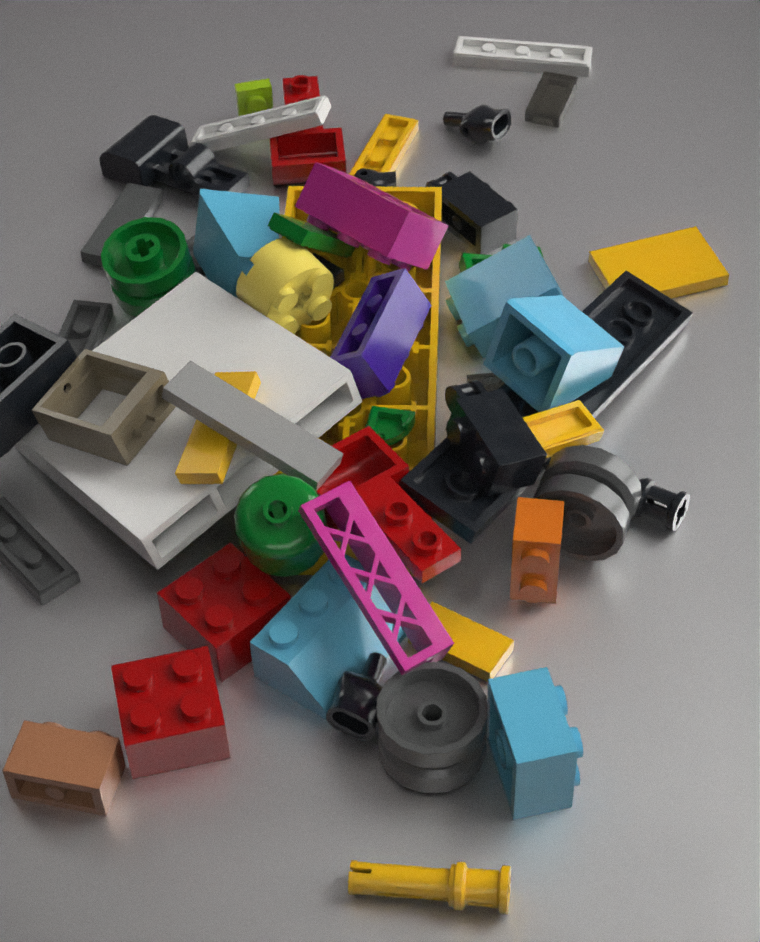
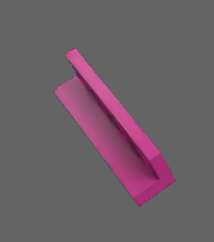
M351 481L302 504L299 508V513L401 675L408 673L425 662H438L443 659L454 645L453 640ZM326 508L339 530L325 527L316 512ZM334 540L341 542L340 549L338 548ZM347 544H349L365 571L350 567L344 557ZM360 581L367 583L365 589L360 583ZM373 585H375L391 612L376 608L370 598ZM386 622L393 624L392 630L389 629ZM400 626L417 651L416 654L409 658L397 641Z

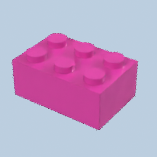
M315 162L295 205L298 209L309 214L306 221L326 231L330 229L338 233L336 238L351 246L357 248L361 246L369 250L367 255L387 265L392 263L402 269L406 268L407 271H410L412 265L428 270L448 228L447 224L373 185L318 162Z

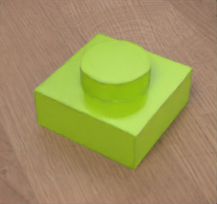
M269 78L234 84L238 117L273 108L272 86Z

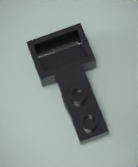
M156 115L146 117L103 152L99 158L102 175L125 184L133 183L149 187L155 181H159L196 195L200 194V189L242 193L250 186L248 173L218 164L214 153L204 144L195 143L189 147L185 128L180 123Z

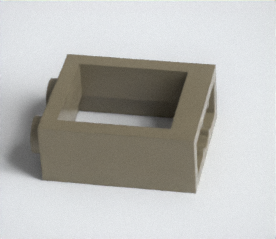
M84 349L33 407L32 412L50 441L128 466L176 406L162 398L163 387L169 382L164 371ZM102 389L126 396L102 426L78 419Z

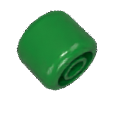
M285 474L265 476L251 484L239 498L234 514L236 534L250 563L262 572L279 577L299 575L313 567L324 554L323 549L299 513V508L302 504L319 496L312 486L298 477ZM325 509L316 512L324 526L328 527Z

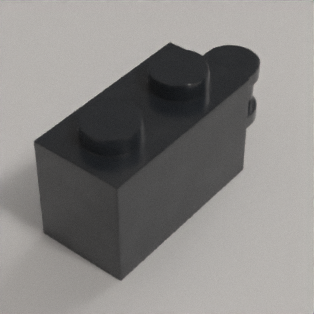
M469 171L459 177L452 172H447L442 177L426 183L425 187H442V222L448 225L447 230L476 254L486 255L502 247L503 244L516 239L518 209Z
M478 380L470 381L466 384L448 386L445 390V401L451 411L445 429L448 439L453 446H456L467 463L471 476L478 480L487 496L534 485L547 453L505 391L499 389L487 392L483 384Z

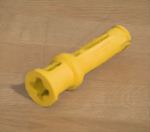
M351 860L350 870L352 871H349L348 875L349 895H373L448 902L449 907H453L456 911H463L465 906L497 908L499 914L508 915L511 890V866L502 865L500 870L468 868L466 862L451 864V869L359 862L358 860Z

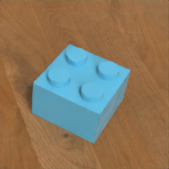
M547 667L488 679L487 742L513 820L571 808L574 786L580 785L577 758L583 757V744L579 730L576 726L569 728L565 717L568 714V706L562 686H554Z

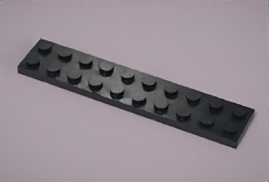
M626 270L582 311L624 346L622 354L610 378L572 402L580 400L592 416L596 418L688 324L693 312ZM504 383L499 388L505 391L522 417L538 413L536 409L507 384ZM448 436L407 473L399 483V486L428 515L470 544L527 488L523 487L487 496L478 480L471 476L467 463L456 446L450 443ZM551 457L545 459L539 475L546 469Z

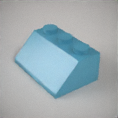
M345 554L344 557L350 567L365 571L359 561ZM329 560L250 641L254 677L325 720L326 714L333 702L336 685L344 671L361 674L369 655L374 652L384 655L386 659L389 657V654ZM360 581V583L365 589L367 583ZM373 585L370 597L377 609L391 612L377 588ZM386 622L389 629L392 630L393 624ZM401 626L399 628L397 641L399 644L406 637V634L404 633Z

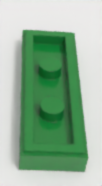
M275 212L268 224L269 229L300 246L345 258L351 257L356 248L336 238L337 234L330 230L326 231L308 222Z

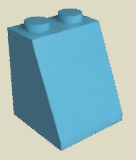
M200 189L193 255L208 280L237 297L236 284L241 272L247 276L254 266L250 261L251 257L266 244L279 239V234L269 229L270 227L268 226L273 213L279 214V197Z
M530 235L445 281L451 295L450 298L445 300L455 320H462V324L458 325L457 329L466 346L469 348L475 345L483 358H486L506 301L511 298L556 295L564 297Z
M562 295L511 298L505 303L483 365L534 409L542 412L570 403L610 378L624 346Z

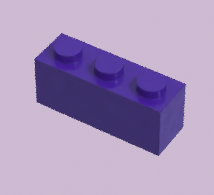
M406 268L371 278L330 357L351 370L361 399L374 396L381 397L390 393L432 306Z

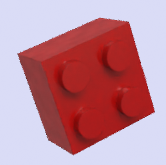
M231 542L157 592L163 628L187 650L208 646L214 675L221 683L252 661L250 641L291 600V595L266 573L251 564L247 556Z
M208 646L111 665L124 746L132 780L231 758L225 721Z

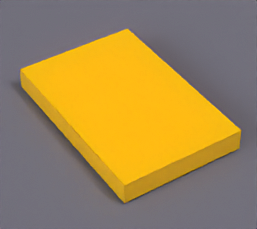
M696 226L589 251L588 262L605 289L626 270L671 299L728 285L729 273Z

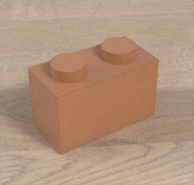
M24 720L2 772L11 798L107 816L126 763L120 738L113 737L106 732L97 730L85 732L68 729L55 722H44L42 724Z

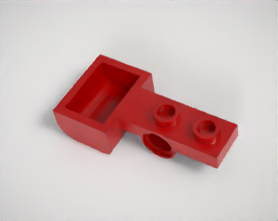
M298 75L293 78H282L285 105L320 96L318 76ZM323 125L270 138L273 186L306 183L315 162L347 173L342 127L324 129Z
M370 426L331 445L342 452L343 456L340 465L316 491L319 496L351 481L403 564L422 584L461 562V548L399 486L400 480L409 473V465ZM324 508L328 527L338 530L339 528L326 508Z

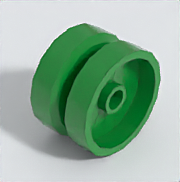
M144 217L127 222L113 231L104 242L101 252L102 266L108 281L111 283L116 302L125 313L134 317L140 315L196 272L184 232L175 223L163 218Z

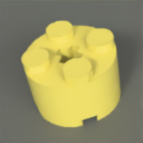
M287 238L276 239L259 249L250 259L254 266L247 276L241 272L237 280L236 294L238 299L293 334L300 330L301 325L304 323L308 325L313 320H322L332 309V302L329 300L334 287L332 273L304 246H300Z

